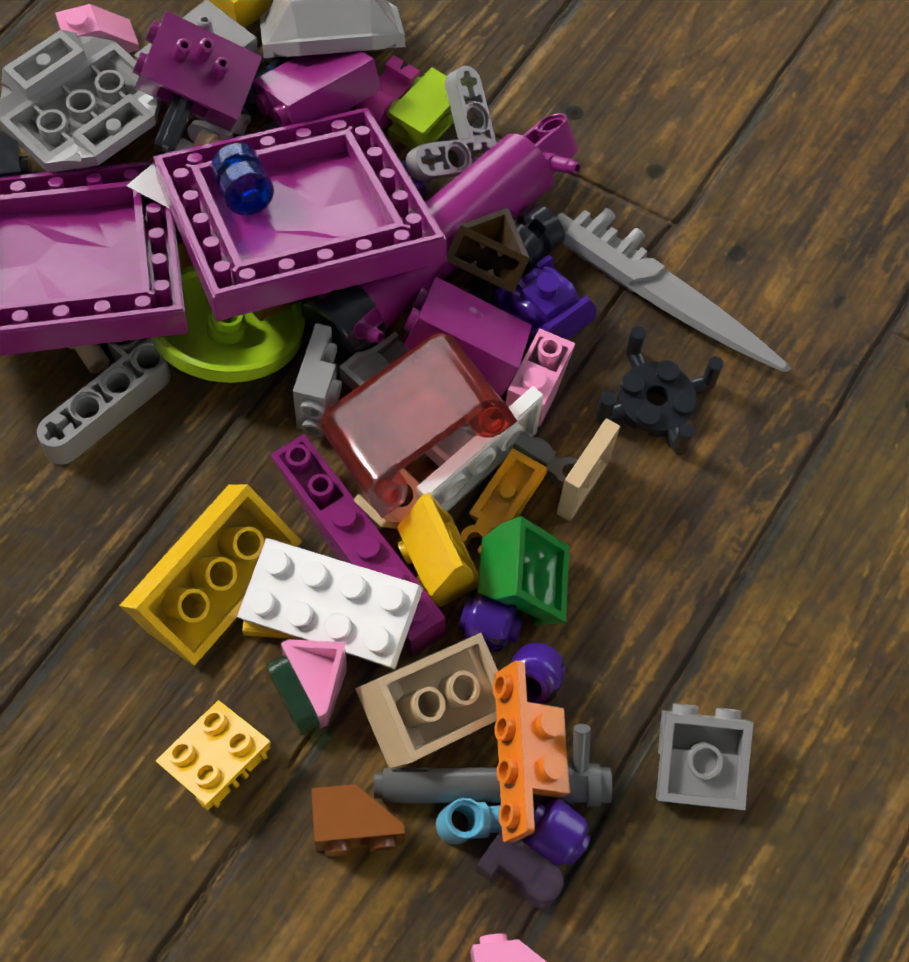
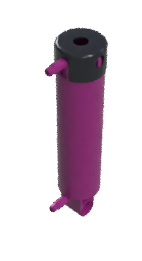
M556 113L543 118L522 136L517 133L507 134L425 203L446 237L447 252L460 224L507 207L514 220L552 188L553 175L556 172L566 174L579 173L581 170L580 163L570 159L577 153L578 146L565 114ZM444 262L312 296L301 304V315L305 319V325L311 334L316 323L331 327L332 343L337 344L335 358L346 362L356 352L365 351L374 342L381 343L385 338L386 329L412 308L422 287L429 290L435 277L445 280L459 267L449 262Z

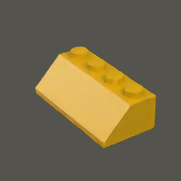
M248 484L228 485L119 606L148 634L195 666L237 618L266 538L298 547L302 540Z

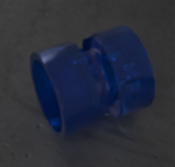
M233 143L226 145L216 153L212 159L211 171L227 207L238 215L248 216L265 209L272 201L274 188L257 152L251 146L244 143Z

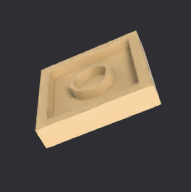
M607 418L604 420L566 477L557 509L559 516L568 521L572 520L607 467L620 429L618 424Z

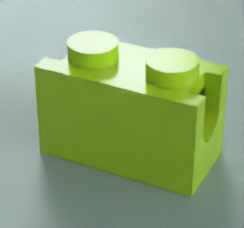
M431 67L423 77H417L413 81L409 91L401 99H396L388 109L387 117L393 120V125L388 129V135L410 149L425 143L436 142L454 123L445 88L446 75Z

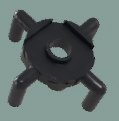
M634 326L631 329L625 351L632 369L622 378L617 404H615L616 395L613 392L606 391L602 393L596 413V420L602 424L606 418L612 422L623 418L635 430L639 428L649 432L648 435L654 437L666 436L673 452L676 455L682 456L687 453L695 434L694 426L687 422L696 405V394L715 387L724 362L720 357H711L708 360L703 376L690 380L673 361L646 362L641 352L646 337V330L642 326ZM650 393H659L664 396L667 403L656 406L651 404L646 396Z

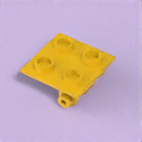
M218 700L156 762L196 797L195 799L208 811L213 805L216 808L221 805L220 802L231 792L228 787L229 785H232L235 789L240 786L236 781L239 775L244 779L249 777L245 769L251 772L262 760L265 761L268 758L266 753L271 749V742Z

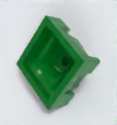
M522 516L501 523L482 538L478 593L506 605L515 604L518 610L533 616L534 625L565 623L569 545Z

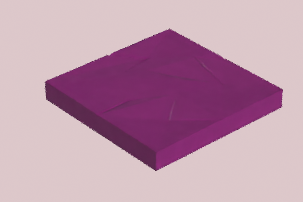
M362 108L153 157L158 182L217 321L447 262L445 235L369 108Z
M154 161L0 177V356L60 349L68 346L77 347L188 333L175 220L168 207L127 187L131 181L152 165Z

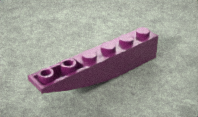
M305 434L270 454L272 461L338 560L420 585L363 509L354 501L353 496ZM424 589L403 645L410 658L445 636V616Z

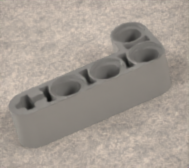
M151 338L135 339L127 344H119L122 341L107 343L111 358L115 363L40 422L37 428V437L45 455L51 462L62 465L74 461L169 383L171 374L168 361L156 350ZM157 364L154 368L145 369L147 365ZM119 388H128L122 393H114ZM89 412H97L93 417L83 418Z

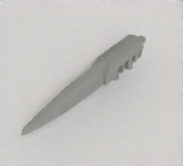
M604 208L594 220L590 219L591 213L586 210L575 220H572L564 213H560L557 216L566 233L565 240L563 241L564 246L630 292H636L677 319L755 360L783 372L791 370V367L779 355L737 320L666 270L663 264L654 258H648L647 250L642 247L636 250L645 239V235L640 229L634 228L624 240L617 237V230L613 227L607 230L606 228L616 218L610 209Z

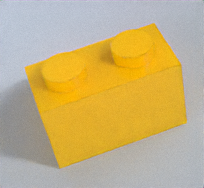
M429 492L424 494L397 526L402 541L398 542L397 545L405 561L408 564H414L418 576L415 577L433 602L442 607L478 588L479 573L451 515Z

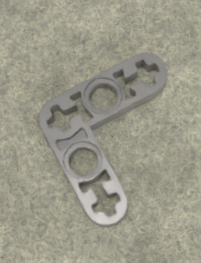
M462 66L450 72L445 80V88L458 139L425 143L410 150L407 154L406 167L411 176L417 180L427 181L456 177L480 158L472 159V153L477 151L478 153L485 154L497 144L480 76L470 66ZM468 111L476 116L477 128H473L467 120ZM448 150L456 153L459 160L458 167H454L449 162ZM435 158V164L433 165L422 164L421 159L431 160Z

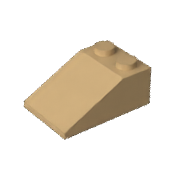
M482 633L355 688L389 768L411 763L497 720L493 682L498 670Z

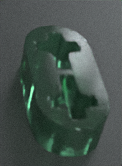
M286 655L265 664L268 674L298 733L303 735L319 727L320 722Z

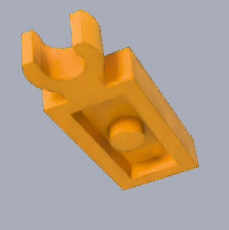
M512 448L469 512L470 517L477 522L475 525H470L462 531L460 536L465 546L469 544L472 538H484L501 523L518 518L546 476L547 468ZM482 544L479 546V548H478V550H477V552H478V554H479L480 556H481V547H482Z

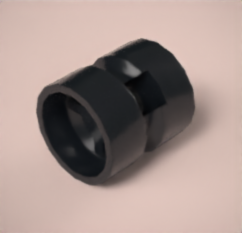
M540 204L532 205L517 218L515 223L530 258L523 274L530 272L535 264L544 258V255L550 254L565 240L564 228L559 219L548 208Z

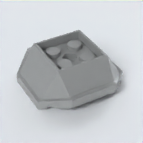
M273 0L269 9L260 17L264 58L405 47V32L398 9L387 0Z
M61 29L3 67L0 124L2 129L10 137L17 140L18 144L47 172L98 166L154 127L157 123L161 100L134 88L139 77L132 73L137 61L115 41L98 37L77 36L75 32Z

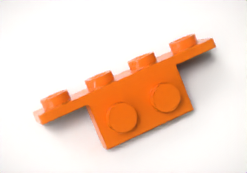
M516 660L496 672L493 682V695L496 698L497 716L495 736L498 739L499 757L497 779L500 782L501 798L499 822L502 826L503 842L514 843L534 833L533 794L561 798L570 793L564 708L527 702L525 663Z

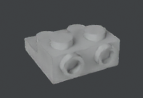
M317 323L315 324L293 389L297 429H301L310 436L322 437L328 435L331 422L338 423L343 401L338 400L342 382L336 380L338 364L334 363L337 344L332 343L331 327Z
M673 703L672 711L662 710L658 746L660 761L656 799L665 802L745 810L753 722L741 719L742 711L734 709L716 708L715 716L698 714L699 706Z

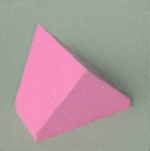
M290 639L282 642L283 657L320 729L328 726L347 672L345 642Z

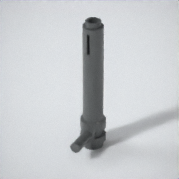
M577 724L573 728L572 763H568L570 793L561 798H556L564 801L570 807H574V803H585L586 807H600L601 803H611L612 800L611 768L600 767L599 763H589L591 727L586 724ZM497 767L383 768V772H374V799H383V803H452L460 798H470L476 802L501 803ZM533 794V803H545L555 797Z

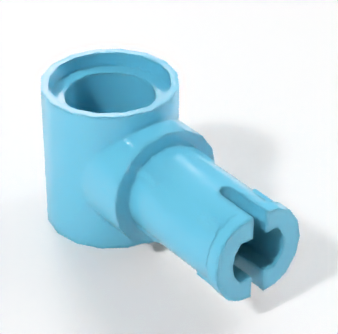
M470 798L456 799L440 811L436 819L437 833L448 844L459 845L470 839L488 838L490 833L502 832V826L499 822L501 805L488 806L486 802H476ZM453 811L461 812L465 815L469 823L467 832H461L454 827L451 820Z

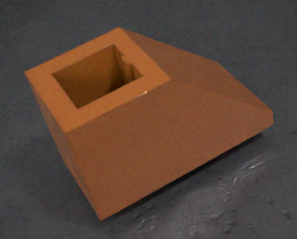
M356 784L311 788L316 851L325 850L326 856H344L351 854L352 848L369 846L371 852H388L395 850L396 844L404 843V824Z

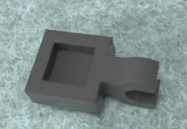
M522 432L514 442L513 448L547 468V474L543 481L549 478L558 488L563 489L566 477L562 472L571 471L578 459L573 457L555 458L556 451L552 450L545 440L539 437H531L525 432Z

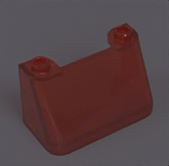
M436 333L426 338L331 406L321 419V428L380 517L384 518L398 508L408 495L407 482L400 473V470L467 422L476 434L484 438H491L503 433L518 421L460 344L449 334Z

